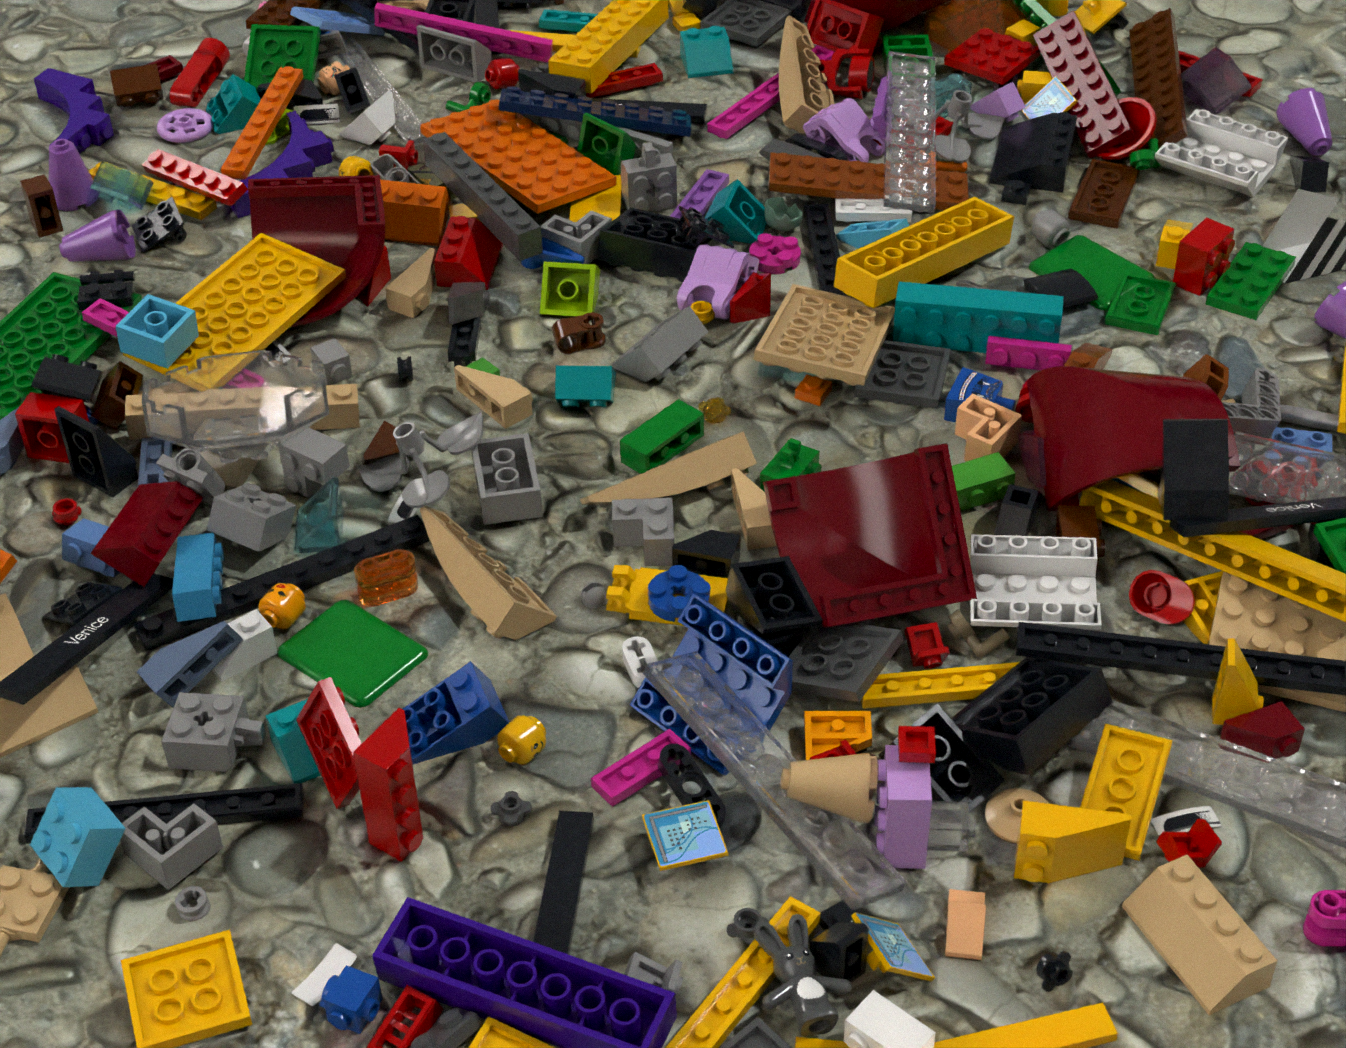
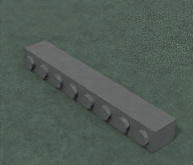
M445 132L436 133L431 137L423 139L426 166L462 203L478 216L477 218L519 261L543 253L541 227Z

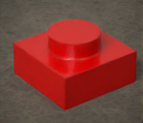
M899 726V762L935 763L934 727Z

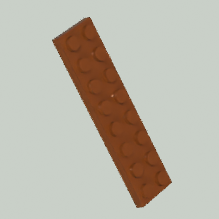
M773 152L770 154L768 191L829 198L911 200L912 207L946 210L969 199L966 173L911 168L909 166H893L883 163L874 164L861 161L838 160L835 158H819L809 155L801 156Z

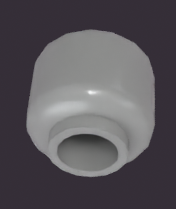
M1054 209L1044 212L1040 211L1032 220L1031 232L1033 236L1046 247H1057L1064 243L1070 235L1069 222Z

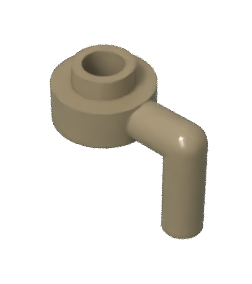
M959 609L948 616L951 622L946 626L957 641L963 638L977 657H984L1010 639L1005 629L1002 628L981 642Z

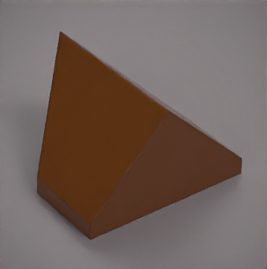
M384 420L363 455V465L369 464L372 459L379 458L380 460L390 455L400 454L393 436L395 426Z

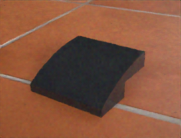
M1071 268L1024 279V289L1031 293L1064 296L1063 308L1098 300V295L1090 283Z

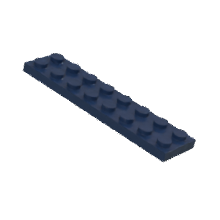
M513 86L502 89L498 109L500 111L582 122L583 114L587 112L615 127L690 137L692 128L691 117L683 110L675 109L672 112H667L656 106H650L649 109L639 108V105L634 103H626L624 106L617 105L612 100L592 101V98L585 96L574 99L568 98V95L563 93H555L554 96L545 95V92L541 90L524 92L520 88Z

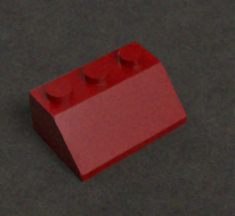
M465 216L450 217L434 260L437 287H452L453 283L485 282V290H488L503 243L478 219Z

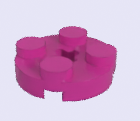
M763 233L758 235L757 241L753 242L750 246L749 255L759 259L758 271L782 274L785 273L786 268L792 266L793 270L800 264L801 249L795 237L772 236L771 234Z

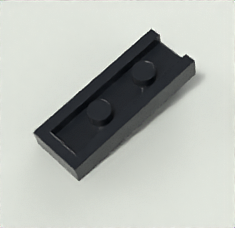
M480 317L452 324L448 347V362H454V367L461 365V361H465V366L471 364L472 361H476L481 330Z

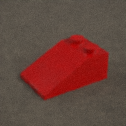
M816 0L807 29L812 42L816 45L832 51L850 49L852 45H857L858 49H869L872 56L885 18L833 0Z

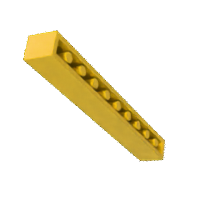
M1113 480L1102 482L1082 491L1080 506H1095L1096 518H1101L1102 521L1346 622V574L1240 531L1184 538L1169 527L1170 520H1163L1161 504H1159L1158 498Z

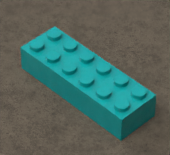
M898 282L893 341L986 353L988 336L1059 344L1064 296Z

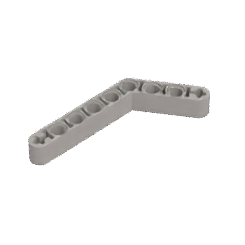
M1259 367L1255 369L1242 391V404L1222 402L1231 422L1236 443L1266 444L1281 420L1279 380L1275 374L1267 369Z

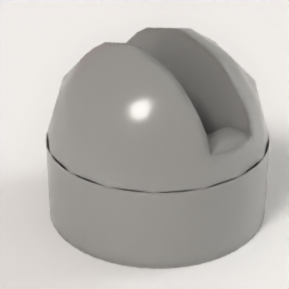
M596 581L589 582L582 589V603L585 607L597 609L605 605L607 600L606 590L601 583Z

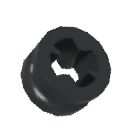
M408 356L406 360L397 357L399 382H403L406 378L414 381L411 356Z

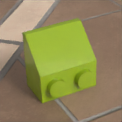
M544 261L540 315L576 317L594 312L599 293L600 269L596 264Z

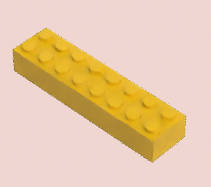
M613 0L548 60L549 74L586 79V93H593L608 78L611 72H614L638 46L644 43L669 18L668 0Z
M972 197L837 258L834 287L843 291L846 295L863 302L868 307H878L896 298L898 282L926 284L1009 244L1014 216L979 198Z

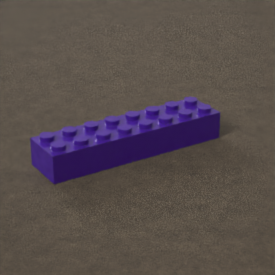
M409 897L406 898L372 954L377 976L381 981L403 989L406 985H409L440 1003L475 1012L478 1017L487 1019L489 1016L531 1037L561 1048H662L677 1018L676 997L672 991Z

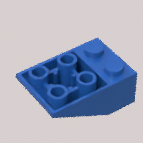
M471 661L403 708L405 710L413 764L484 744L509 723L491 680Z

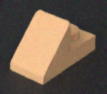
M949 889L945 956L982 960L986 914L984 892Z

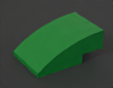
M928 35L883 36L882 57L886 76H891L893 83L935 81L932 47L929 44Z

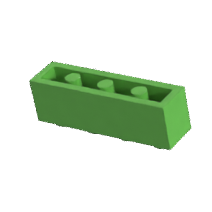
M999 452L952 466L960 511L1004 499L1009 484H1015L1016 473Z

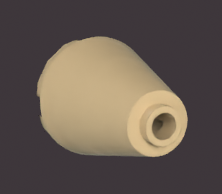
M864 753L790 762L788 769L782 768L780 789L786 790V797L860 823H870L875 801H872L873 791L877 789V756Z

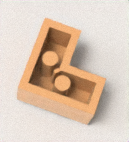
M972 393L957 408L955 435L966 439L964 461H970L997 452L1004 457L1019 442L1022 415Z

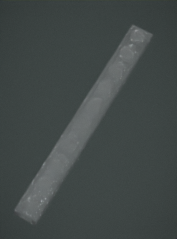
M340 31L347 52L337 56L350 69L357 68L365 91L373 102L377 101L388 90L393 93L395 113L393 128L406 144L409 140L414 141V146L422 144L423 139L427 138L420 131V124L423 123L351 33Z

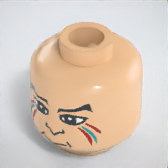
M335 61L319 71L317 81L325 94L330 93L334 96L340 94L334 75L349 70L348 65L343 66L340 62Z

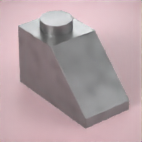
M485 282L452 284L448 296L449 324H456L485 314L486 307H490V291H485Z

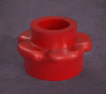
M69 498L61 499L53 505V520L58 524L71 525L77 521L82 510L80 506H77L75 500Z

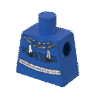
M962 367L946 397L944 420L956 422L957 408L972 393L1014 411L1016 401L1002 397V381Z

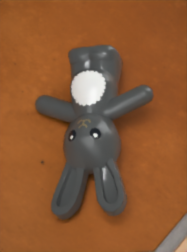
M792 915L788 923L787 933L790 947L784 945L770 923L758 921L754 927L755 939L773 959L775 975L783 983V985L771 991L763 998L764 1007L773 1009L791 998L801 1036L811 1037L816 1034L830 1032L836 1026L839 1015L836 1008L830 1004L827 992L848 994L852 989L851 983L846 979L816 976L817 962L814 955L808 949V926L802 915Z

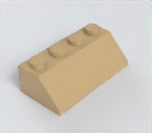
M77 665L70 668L24 705L0 698V758L99 713ZM11 671L5 675L0 676V681H2L4 678H6L14 671Z
M1188 855L1157 867L1123 902L1122 908L1208 1015L1270 987L1277 959Z

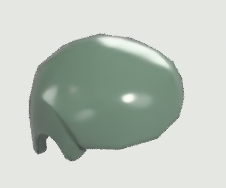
M773 197L766 200L764 217L766 223L773 229L790 231L802 223L803 211L797 208L796 203L789 207L785 204L784 198Z

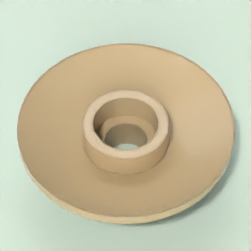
M1011 788L1002 790L993 795L986 804V824L997 837L1017 844L1023 800L1048 803V801L1041 795L1027 789Z

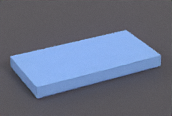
M295 6L291 9L290 15L313 26H318L320 29L385 35V32L380 27L375 26L374 23L369 22L365 17L356 13Z

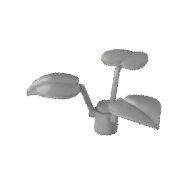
M956 90L951 101L946 100L945 104L933 116L930 109L923 104L904 100L896 95L893 99V110L898 121L907 127L915 129L923 128L925 123L932 124L947 109L948 116L954 120L950 137L946 135L933 137L931 148L940 157L950 161L953 160L956 163L965 162L971 153V148L967 141L954 138L959 120H961L965 128H969V132L973 136L992 140L998 136L1005 117L969 113L972 97L963 90Z
M479 412L450 427L439 436L437 442L428 437L424 430L419 432L413 422L408 421L399 424L394 429L393 436L400 454L384 457L371 464L359 465L361 477L366 485L374 491L390 490L401 482L402 474L408 472L409 460L406 455L413 457L422 478L411 481L404 488L402 493L404 503L411 508H423L425 505L428 506L438 502L449 490L450 480L442 470H437L427 475L419 458V455L424 451V440L440 452L448 450L452 455L465 453L473 449L481 441L483 436L482 413Z

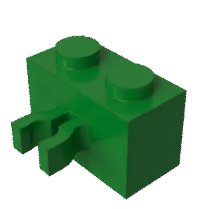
M790 438L761 471L760 489L765 492L763 485L765 481L821 472L822 466L819 464L820 451L801 444V441Z

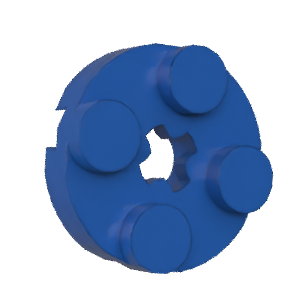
M674 565L669 568V571L656 575L648 584L647 596L649 607L658 617L675 622V617L679 618L693 593L698 594L709 602L710 584L698 574L687 571L684 566ZM673 594H683L684 596L678 595L674 597Z

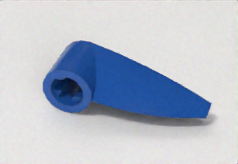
M542 237L543 253L521 261L523 267L536 269L543 266L544 261L583 264L585 257L565 246Z

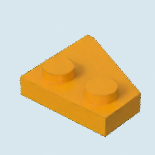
M804 711L805 760H810V757L840 746V741L845 739L855 753L872 746L871 711Z

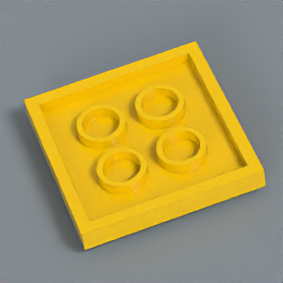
M230 929L121 960L137 1048H175L253 1025Z

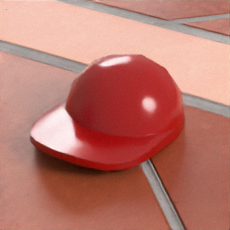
M1157 570L1144 571L1136 576L1130 585L1129 600L1133 609L1142 616L1168 625L1180 623L1186 620L1194 610L1195 599L1188 584Z

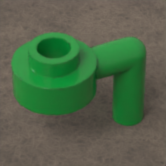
M476 82L470 90L469 102L466 106L448 100L446 109L453 112H461L472 106L488 103L491 98L489 86L482 82Z
M1158 139L1148 140L1149 149L1130 153V165L1136 167V170H1147L1151 167L1158 168L1160 164L1155 159V153L1159 150Z

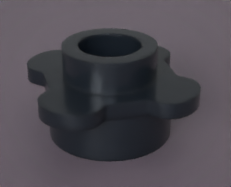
M1062 951L1059 954L1049 952L1039 960L1036 972L1044 980L1042 989L1046 992L1052 991L1055 986L1064 985L1071 979L1073 971L1069 967L1071 955L1068 952Z

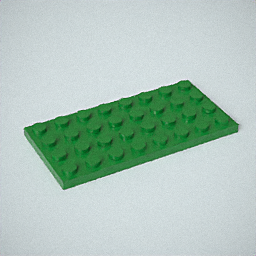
M53 272L0 321V420L18 408L30 392L51 395L31 387L44 357L52 358V354L68 357V363L80 365L81 361H85L112 335L83 321L82 311L84 310L79 311L77 303L79 286H81L79 278ZM134 294L133 306L120 308L130 312L142 300L141 294Z

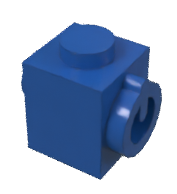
M347 965L339 976L333 975L323 989L319 1004L320 1007L325 1008L328 1022L340 1030L349 1029L360 1034L366 1024L375 1019L382 1001L379 978Z

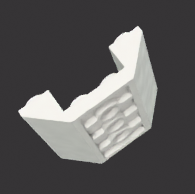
M1196 109L1186 120L1188 137L1180 140L1177 144L1165 142L1155 153V159L1163 168L1254 197L1273 175L1288 137L1280 135L1275 131L1257 128L1253 124H1244L1234 121L1230 117H1221L1207 110Z
M971 534L970 563L977 599L970 600V626L1018 627L1019 622L1083 630H1101L1100 603H1097L1096 538Z

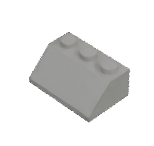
M422 25L416 27L422 68L475 83L485 78V70L492 61L491 50L477 40Z
M688 306L660 322L611 365L614 369L643 382H647L654 377L660 380L671 371L669 369L671 364L676 366L687 357L685 355L687 350L692 352L703 343L700 339L708 331L692 308Z

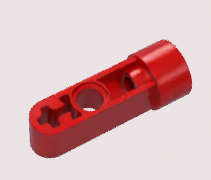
M205 38L201 41L193 56L171 86L169 98L172 105L194 108L198 106L230 59V52L223 42L215 38Z

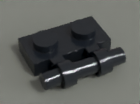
M123 269L114 270V273L100 274L97 271L90 272V275H81V286H79L77 300L79 311L85 310L100 298L118 307L133 306L135 288L132 281H135L134 271L124 272Z

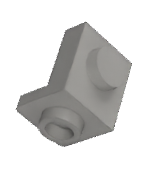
M634 952L629 958L624 975L672 991L676 996L683 982V978L679 976L683 962L675 959L667 968Z

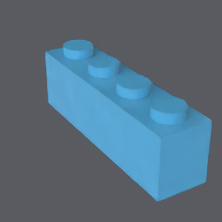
M215 533L177 538L172 588L177 622L216 617L217 604H222L220 589L223 588L221 575H223L222 561H224L222 543H216Z

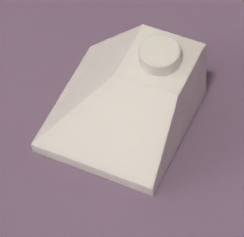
M388 90L339 134L343 138L371 145L377 139L382 142L391 134L388 129L395 124L393 93Z
M257 609L227 623L243 640L212 669L221 682L277 654L272 626Z

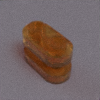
M397 549L360 561L354 568L355 579L358 584L359 601L363 605L374 607L414 594L418 589L414 555L410 551Z

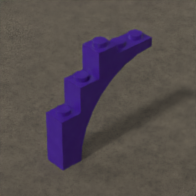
M47 68L34 78L38 98L57 106L69 116L67 126L55 140L66 139L73 142L80 154L92 144L101 146L114 135L110 115L104 112L102 99L100 96H96L92 79Z
M296 111L288 112L286 114L291 138L283 153L261 171L240 181L248 189V179L313 177L312 172H315V167L332 163L331 153L334 152V147L331 139H327L322 131L314 132L312 129L309 130L305 119H301ZM248 190L230 206L238 218L251 215Z

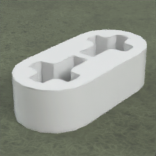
M639 636L625 640L622 645L623 662L635 687L639 688L645 677L659 680L661 677L660 664L650 642ZM635 651H638V653L642 654V656L637 657ZM645 669L648 675H645L641 670Z

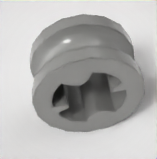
M190 886L184 888L175 898L176 908L180 917L184 920H200L210 911L209 899L205 890L201 887ZM195 900L198 904L190 908V905L187 903Z

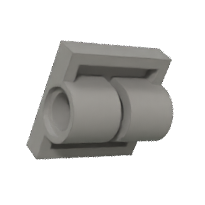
M185 448L178 452L174 458L162 453L156 462L164 471L163 477L169 482L178 481L191 488L203 497L201 503L209 508H212L215 496L225 493L224 480L199 451L194 448Z

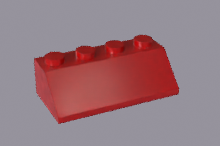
M398 708L353 751L369 844L402 862L411 852L419 848L424 838L405 710Z

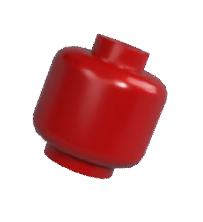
M510 58L494 59L485 70V79L496 90L507 89L509 86L515 87L517 82H519L518 71L520 67Z

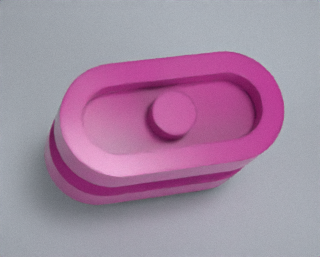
M1321 890L1312 896L1303 925V933L1310 942L1319 946L1346 947V890Z

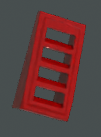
M406 985L366 1048H383L382 1045L386 1041L397 1046V1048H410L411 1043L416 1037L428 1032L444 1009L436 999ZM414 1007L421 1009L418 1015L411 1012ZM405 1018L413 1022L411 1027L402 1023ZM397 1029L406 1035L401 1040L392 1035V1033Z

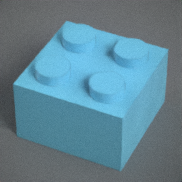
M147 294L116 325L120 352L167 369L199 336L195 310Z
M56 787L40 824L33 835L30 846L62 887L99 886L126 828L91 787Z

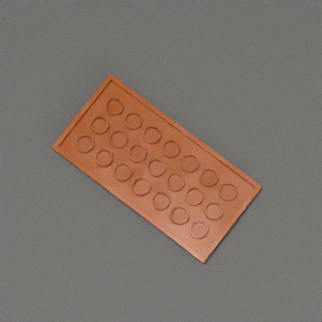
M490 100L486 104L472 106L467 110L453 112L448 116L434 118L430 122L420 124L421 134L427 138L436 133L445 132L505 192L537 214L616 186L617 176L536 125L530 119H527L520 113L498 110L500 100Z

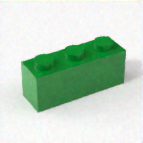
M680 399L676 400L620 440L621 463L640 474L665 464L704 436V413Z

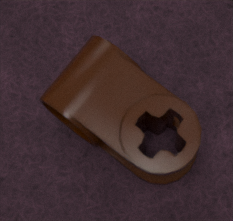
M591 312L581 316L557 320L552 326V333L558 350L564 354H571L603 346L606 339L605 334L602 332L604 324L602 315Z

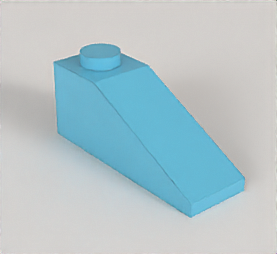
M907 218L855 223L836 234L838 240L859 249L906 228L909 224Z

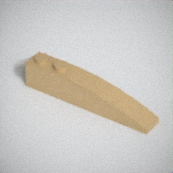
M788 16L785 20L779 59V95L782 118L787 128L804 134L803 125L819 111L834 104L832 91L825 87L824 83L827 81L825 74L820 73L818 69L821 63L812 51L814 45L807 26Z
M743 431L580 499L582 505H612V500L665 498L703 486H707L708 490L724 484L722 478L731 475V469L738 468L746 475L750 473L748 467L757 463Z
M428 506L420 508L428 537L446 575L463 600L472 608L471 614L487 625L486 630L491 635L502 639L504 636L518 640L555 621L557 616L524 581L519 577H515L513 580L506 574L507 567L501 561H495L486 555L488 550L481 544L468 538L469 534L448 515Z

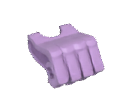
M846 98L839 103L828 106L826 109H822L803 125L806 137L843 151L848 161H857V157L859 161L868 163L869 153L881 156L890 148L889 137L881 139L878 131L874 132L870 119L852 98ZM873 139L878 140L881 143V146Z
M699 245L688 275L677 294L679 310H683L688 306L691 307L696 301H707L712 303L715 318H729L730 300L735 295L736 290L740 286L742 287L753 272L757 273L759 259L750 256L746 252H738L732 248L725 249L721 246Z

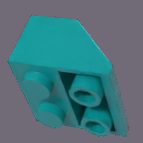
M234 74L222 83L220 91L207 103L206 112L211 115L213 129L217 134L244 129L261 100L253 85Z

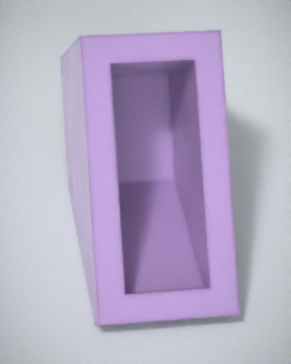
M1013 82L970 105L971 110L976 113L1005 117L1006 123L1019 117L1017 112L1026 108Z

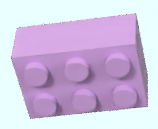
M885 745L884 760L878 759V781H883L882 783H877L876 804L879 805L874 806V825L877 826L878 831H881V833L876 832V854H882L883 868L925 869L932 807L929 763L899 762L898 745Z

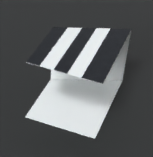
M1302 189L1296 191L1262 246L1296 256L1295 265L1283 281L1284 284L1340 271L1346 263V221L1328 217L1340 198Z

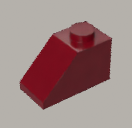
M1281 701L1224 720L1219 743L1223 748L1272 761L1283 756H1292L1298 752L1305 728Z

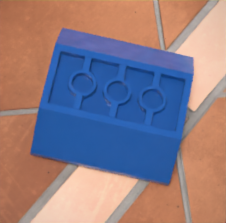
M693 593L678 619L679 623L688 628L685 636L660 679L656 680L645 677L630 706L663 731L671 729L691 747V751L722 775H727L759 750L792 693L793 660L701 596Z

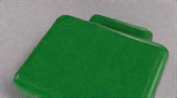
M1076 235L1029 264V269L1039 276L1070 268L1077 271L1090 283L1098 295V300L1087 303L1103 311L1109 310L1124 272L1155 278L1151 272L1083 235ZM1127 279L1121 295L1142 282Z
M343 599L336 602L281 644L277 650V655L316 682L331 677L335 687H339L342 690L345 701L355 707L362 708L370 705L424 661L428 656V651L418 642L355 603Z

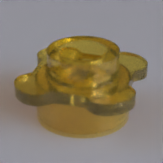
M721 397L711 398L707 402H700L698 405L699 410L704 412V419L709 423H720L726 419V416L731 414V408L724 404V399Z

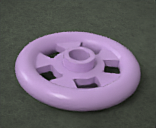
M184 108L169 112L157 123L158 134L163 139L175 143L199 140L208 135L213 129L211 115L203 110ZM197 122H204V124L197 125Z

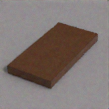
M1092 159L1069 209L1068 219L1118 229L1139 178L1140 170H1136V167Z

